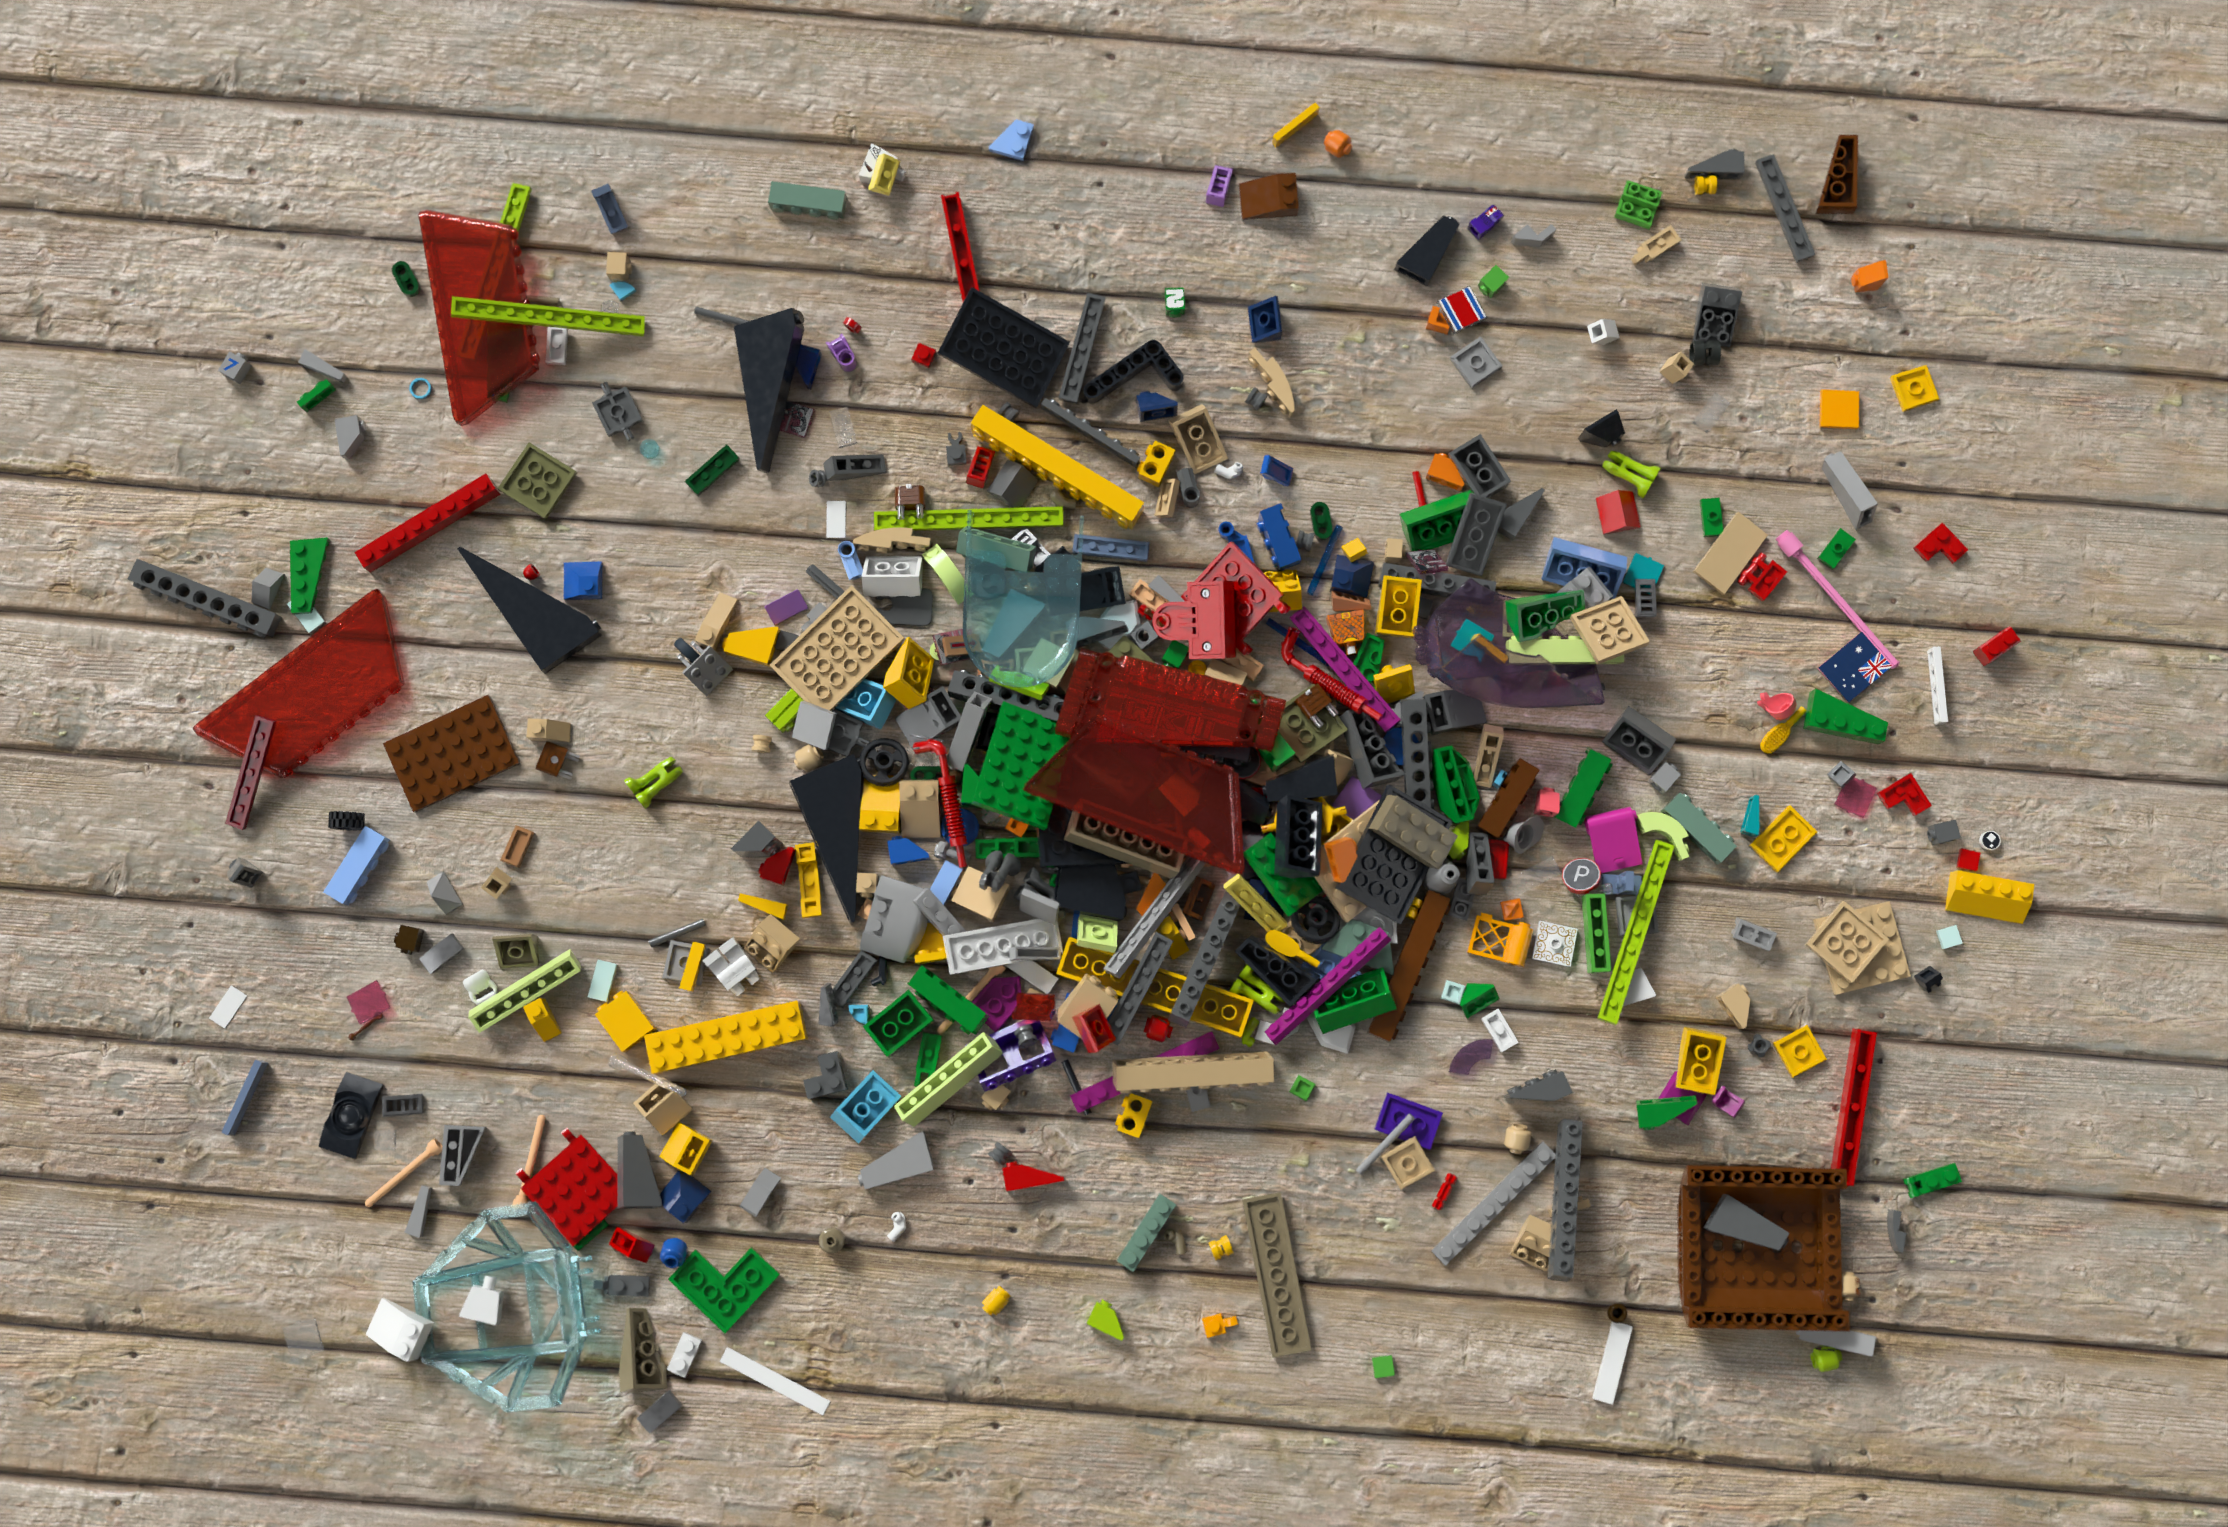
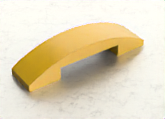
M815 843L795 845L799 871L802 918L822 916L820 879Z

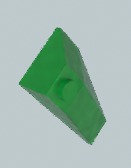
M1584 590L1529 596L1505 601L1507 621L1518 642L1537 639L1542 636L1543 632L1548 629L1552 630L1563 620L1570 619L1572 614L1585 610Z

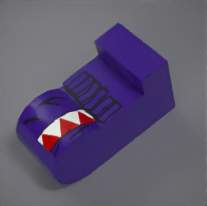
M1493 204L1477 218L1475 217L1471 220L1467 229L1479 240L1500 222L1504 214Z

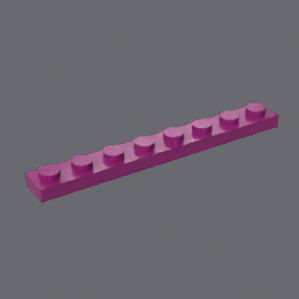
M1305 606L1289 617L1348 688L1360 694V696L1368 699V706L1383 715L1379 722L1375 721L1385 733L1401 722V719Z
M1380 926L1264 1031L1275 1045L1281 1042L1391 941V938Z
M1210 1031L1155 1057L1207 1055L1220 1048L1213 1032ZM1113 1076L1070 1095L1077 1113H1080L1122 1093L1116 1090L1113 1084Z

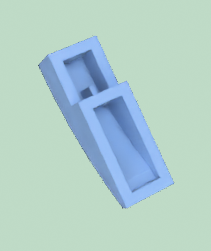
M947 860L944 862L930 888L944 906L948 902L950 894L963 870Z

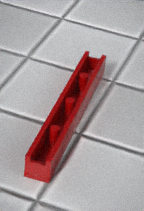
M955 192L953 195H941L963 302L971 287L978 291L979 287L959 192Z
M1853 1028L1831 1169H1847V1187L1854 1186L1877 1032Z

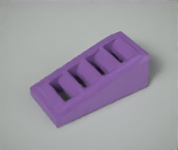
M1215 165L1206 194L1207 204L1224 206L1233 169ZM1217 174L1227 176V178L1217 176Z

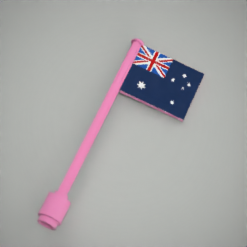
M1786 530L1775 539L1778 542L1777 545L1788 558L1790 556L1797 558L1860 631L1858 635L1818 667V670L1844 700L1849 703L1889 668H1896L1900 661L1894 658L1805 556L1801 549L1803 544L1793 532L1790 533Z

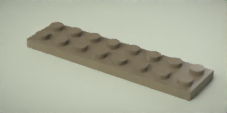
M1281 1192L1242 1199L1272 1358L1311 1351Z

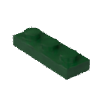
M726 444L684 482L699 496L736 464L740 458Z

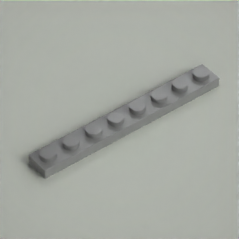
M1196 848L1192 849L1181 864L1179 873L1168 881L1103 968L1108 974L1120 979L1208 861L1210 856L1207 852Z
M1542 1141L1431 1252L1446 1266L1555 1158L1556 1154Z

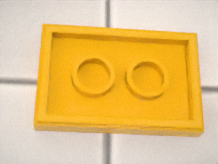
M1788 805L1749 846L1777 873L1810 841L1817 831L1791 805Z

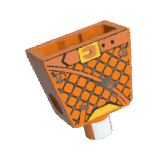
M1363 609L1327 615L1326 622L1334 642L1339 647H1345L1346 656L1356 655V644H1360L1364 640Z

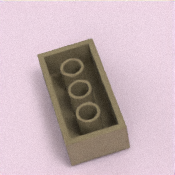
M1387 795L1369 827L1370 830L1424 865L1434 869H1440L1458 837L1452 831L1394 795Z

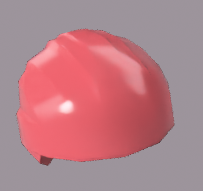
M1767 692L1760 693L1761 700L1757 701L1760 707L1779 721L1793 715L1797 706L1794 696L1790 693H1780L1769 697Z

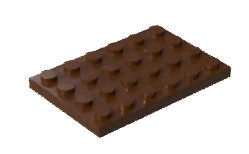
M490 695L481 697L383 743L414 813L520 764Z

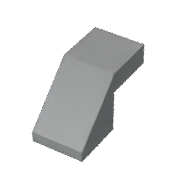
M1527 224L1513 236L1511 243L1519 246L1540 247L1554 235L1556 228L1551 224L1537 235Z
M764 1168L739 1207L756 1217L765 1206L770 1194L780 1182L781 1177Z

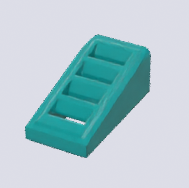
M1753 795L1749 798L1740 830L1741 834L1751 837L1759 836V795Z

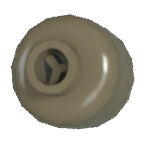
M831 1227L825 1229L819 1236L820 1248L829 1254L839 1252L845 1245V1235L838 1228Z

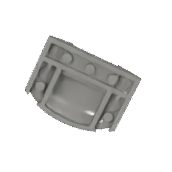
M881 875L874 893L875 896L859 949L901 963L907 961L906 959L916 951L921 943L928 923L927 917L913 903V900L925 888Z

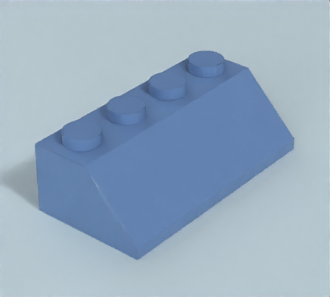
M1554 537L1541 580L1565 586L1586 568L1590 567L1613 595L1611 599H1615L1627 569V557Z

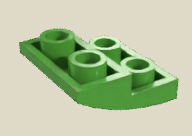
M1627 180L1614 218L1650 229L1662 191Z

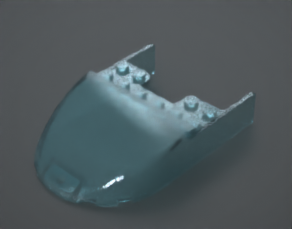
M968 510L963 604V640L966 650L975 666L995 682L1011 687H1029L1046 682L1067 665L1074 653L1078 640L1085 517L1080 516L1077 555L1050 554L1044 561V573L1005 571L1006 559L1001 552L974 550L972 548L974 512Z

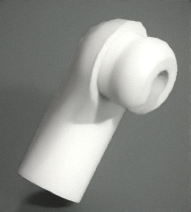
M1236 462L1233 466L1226 468L1218 464L1214 472L1227 479H1232L1242 474L1243 465Z
M899 1212L893 1213L894 1229L887 1235L893 1242L906 1230L905 1216Z

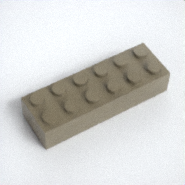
M1082 798L1074 805L1064 838L1066 841L1171 879L1180 871L1189 839L1186 836Z

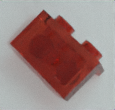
M1017 993V1005L1012 1011V1019L1051 1021L1056 1013L1055 995Z

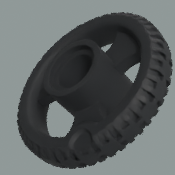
M879 738L868 743L863 748L859 758V767L864 778L873 785L881 787L894 785L901 781L909 767V757L905 748L899 742L889 738ZM878 746H891L896 751L891 754L886 750L877 752L875 748ZM866 759L874 760L875 769L878 772L875 777L867 770ZM882 759L889 761L887 765L879 764ZM901 762L902 767L894 777L889 778L887 774L893 770L894 763Z
M1315 896L1291 914V924L1295 933L1304 941L1322 944L1330 941L1337 934L1340 928V915L1332 902H1329L1326 898L1324 899V897ZM1309 903L1319 904L1325 907L1328 910V912H1326L1324 909L1320 907H1314L1311 909L1309 907ZM1298 913H1302L1306 916L1304 918V926L1308 931H1305L1301 927L1298 920ZM1312 917L1317 918L1319 922H1315ZM1326 922L1333 924L1328 934L1318 935V931Z

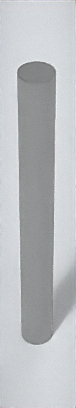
M1409 1113L1363 1161L1356 1171L1362 1175L1415 1120L1414 1116Z

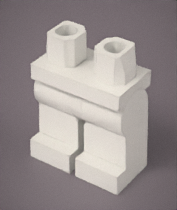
M734 936L721 945L719 950L717 948L703 959V962L711 969L727 990L730 989L736 996L746 990L739 982L746 977L751 985L760 979L755 970L756 966Z

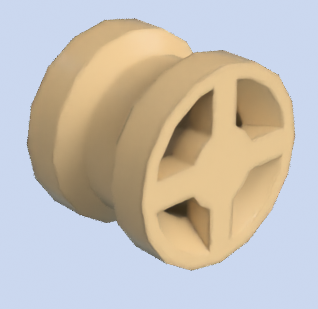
M753 735L754 745L751 751L770 753L769 743L772 742V737Z

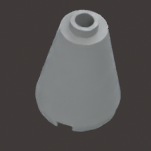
M1445 858L1440 869L1429 868L1422 885L1425 889L1440 895L1448 894L1458 883L1459 870L1451 860Z

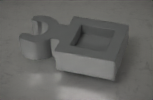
M958 432V439L953 440L951 433H948V441L952 445L946 446L948 466L967 465L965 444L960 445L962 442L961 432Z

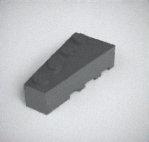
M1348 710L1339 717L1348 729L1344 733V737L1351 757L1354 760L1353 763L1362 789L1395 782L1405 775L1403 770L1398 768L1395 763L1397 760L1393 754L1389 753L1385 746L1386 742L1383 737L1381 738L1378 735L1377 728L1368 714L1365 712L1357 714L1353 710Z

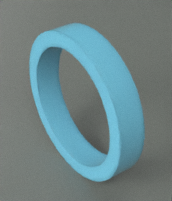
M417 378L410 384V393L417 399H425L431 393V384L424 378ZM418 381H424L428 384V392L423 396H417L413 393V386Z

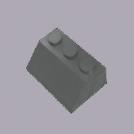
M1481 434L1448 453L1474 494L1489 498L1509 486L1510 478Z
M1628 706L1602 742L1650 775L1670 751L1676 738Z
M757 821L731 849L742 858L770 857L781 850L780 846L783 843L760 821Z

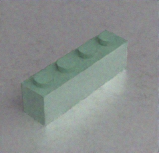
M771 181L768 204L770 209L775 212L790 211L795 215L805 213L812 217L827 216L829 219L837 220L838 218L844 219L847 196L843 190Z
M965 527L959 531L956 553L962 554L965 558L979 559L982 563H994L1000 568H1012L1018 573H1027L1033 568L1037 546Z
M1678 793L1661 812L1677 820L1686 830L1688 838L1716 865L1721 863L1737 847L1734 844V839L1728 834H1723L1716 822L1710 821L1701 808H1696L1691 803L1690 797L1686 794Z
M1159 1193L1117 1258V1262L1134 1272L1175 1208L1176 1204Z

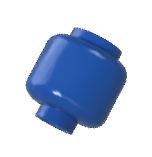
M679 1238L667 1239L663 1243L660 1252L662 1263L669 1268L681 1266L688 1252L686 1243Z

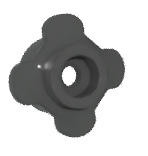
M1756 1034L1753 1036L1754 1040L1752 1043L1748 1044V1050L1755 1052L1761 1058L1765 1056V1052L1771 1047V1042Z

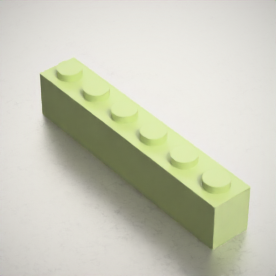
M1512 636L1511 639L1506 641V655H1508L1506 664H1597L1584 641L1580 639V636H1569L1568 639H1561V636H1550L1549 639H1542V636L1537 639L1518 642L1516 637ZM1624 655L1600 664L1624 663Z
M571 949L471 1009L468 1018L480 1033L580 972L581 964Z
M984 1032L981 1033L899 1101L894 1107L902 1121L915 1127L1000 1057L1003 1052L995 1039Z

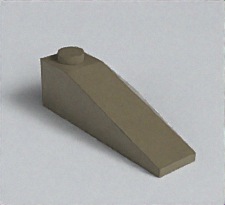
M627 1308L619 1368L620 1393H638L667 1389L666 1367L664 1362L660 1360L658 1354L660 1349L658 1344L655 1345L652 1336L653 1328L646 1308Z

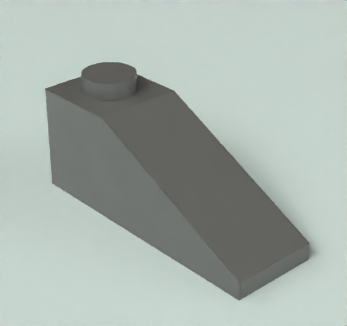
M1737 149L1724 151L1689 167L1684 178L1695 179L1696 176L1707 178L1710 175H1716L1717 179H1741L1744 174V151H1738Z
M883 454L831 456L823 463L826 481H842L886 473Z
M1541 488L1508 507L1504 512L1498 532L1513 541L1545 489Z
M1083 616L1073 617L1070 621L1065 622L1071 644L1076 649L1129 631L1124 621Z
M1469 832L1466 863V882L1469 894L1487 895L1494 885L1488 834Z
M240 857L232 861L227 872L228 879L231 882L251 888L263 874V871Z

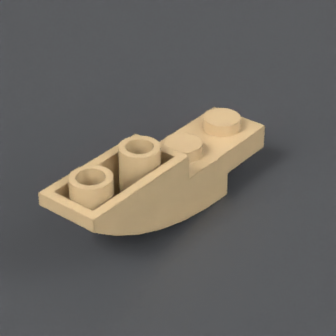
M1253 348L1249 352L1248 362L1254 369L1257 368L1261 372L1260 376L1266 383L1269 382L1266 389L1268 397L1272 401L1275 400L1279 404L1280 411L1291 418L1295 411L1294 400L1284 372L1273 357L1266 361L1257 349Z
M913 528L880 529L853 539V545L857 550L868 552V549L876 550L880 554L892 552L893 545H896V548L899 549L913 547L916 551L924 552L926 549L931 548L932 543L930 538L914 536Z

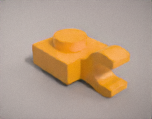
M1219 1313L1202 1318L1207 1338L1225 1334V1327L1238 1324L1236 1315L1223 1319L1222 1314Z

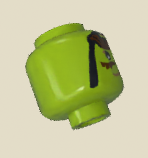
M1821 1345L1813 1349L1810 1358L1815 1369H1818L1820 1372H1827L1839 1368L1842 1354L1839 1349Z

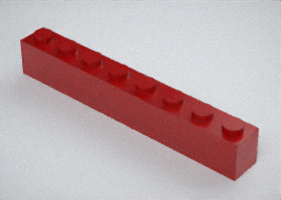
M485 473L354 553L363 568L371 573L501 494L493 480Z

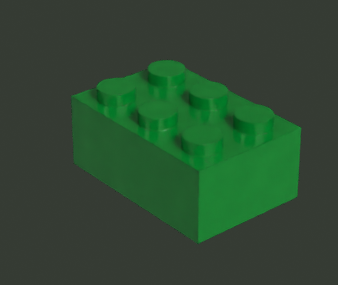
M908 989L866 1023L863 1028L889 1058L935 1020Z

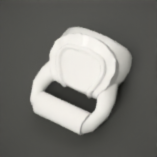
M483 969L463 980V985L468 990L471 1001L476 1005L483 1003L498 993L496 984L490 979L487 971ZM489 987L493 989L490 993L476 999L475 995Z

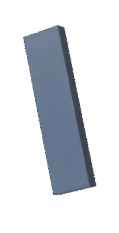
M1074 534L1072 554L1148 562L1150 542Z
M263 1060L254 1061L224 1125L223 1134H236L268 1065L267 1062Z

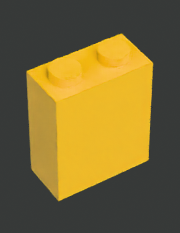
M620 991L613 996L614 1000L609 1004L606 1002L598 1007V1012L594 1015L621 1052L626 1053L643 1040L644 1035L651 1034L657 1028L629 991Z

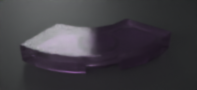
M1477 1040L1462 1047L1452 1059L1448 1072L1469 1075L1471 1067L1476 1062L1482 1059H1491L1493 1040Z

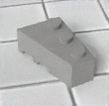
M444 1125L439 1185H462L486 1127Z

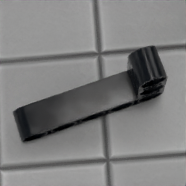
M1150 340L1087 383L1084 387V398L1088 403H1096L1150 365H1152L1166 386L1172 391H1178L1182 388L1184 375L1161 343L1157 340ZM1150 348H1156L1158 352L1152 354L1148 350ZM1136 358H1140L1143 360V362L1141 364H1135L1133 360ZM1165 362L1169 364V367L1163 369L1159 364ZM1120 369H1126L1128 371L1125 375H1121L1118 373ZM1173 377H1177L1180 379V381L1178 383H1172L1170 379ZM1105 379H1110L1112 381V384L1104 385L1103 381ZM1089 390H1095L1097 394L1095 396H1090L1087 394V392Z

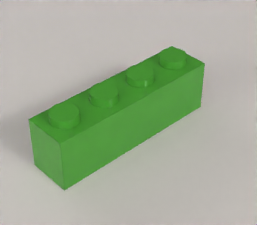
M1605 893L1586 894L1582 896L1587 974L1607 973L1611 971Z

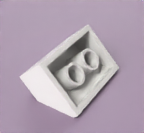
M866 556L862 572L863 596H920L923 557Z

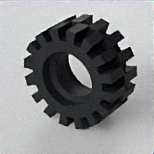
M350 811L329 812L328 828L360 831L364 828V813Z

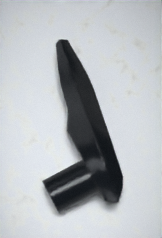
M879 956V976L871 980V984L874 987L879 984L885 985L888 978L886 959L882 956Z

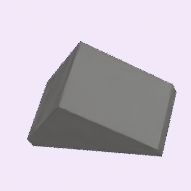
M265 568L252 581L251 602L271 609L285 574Z

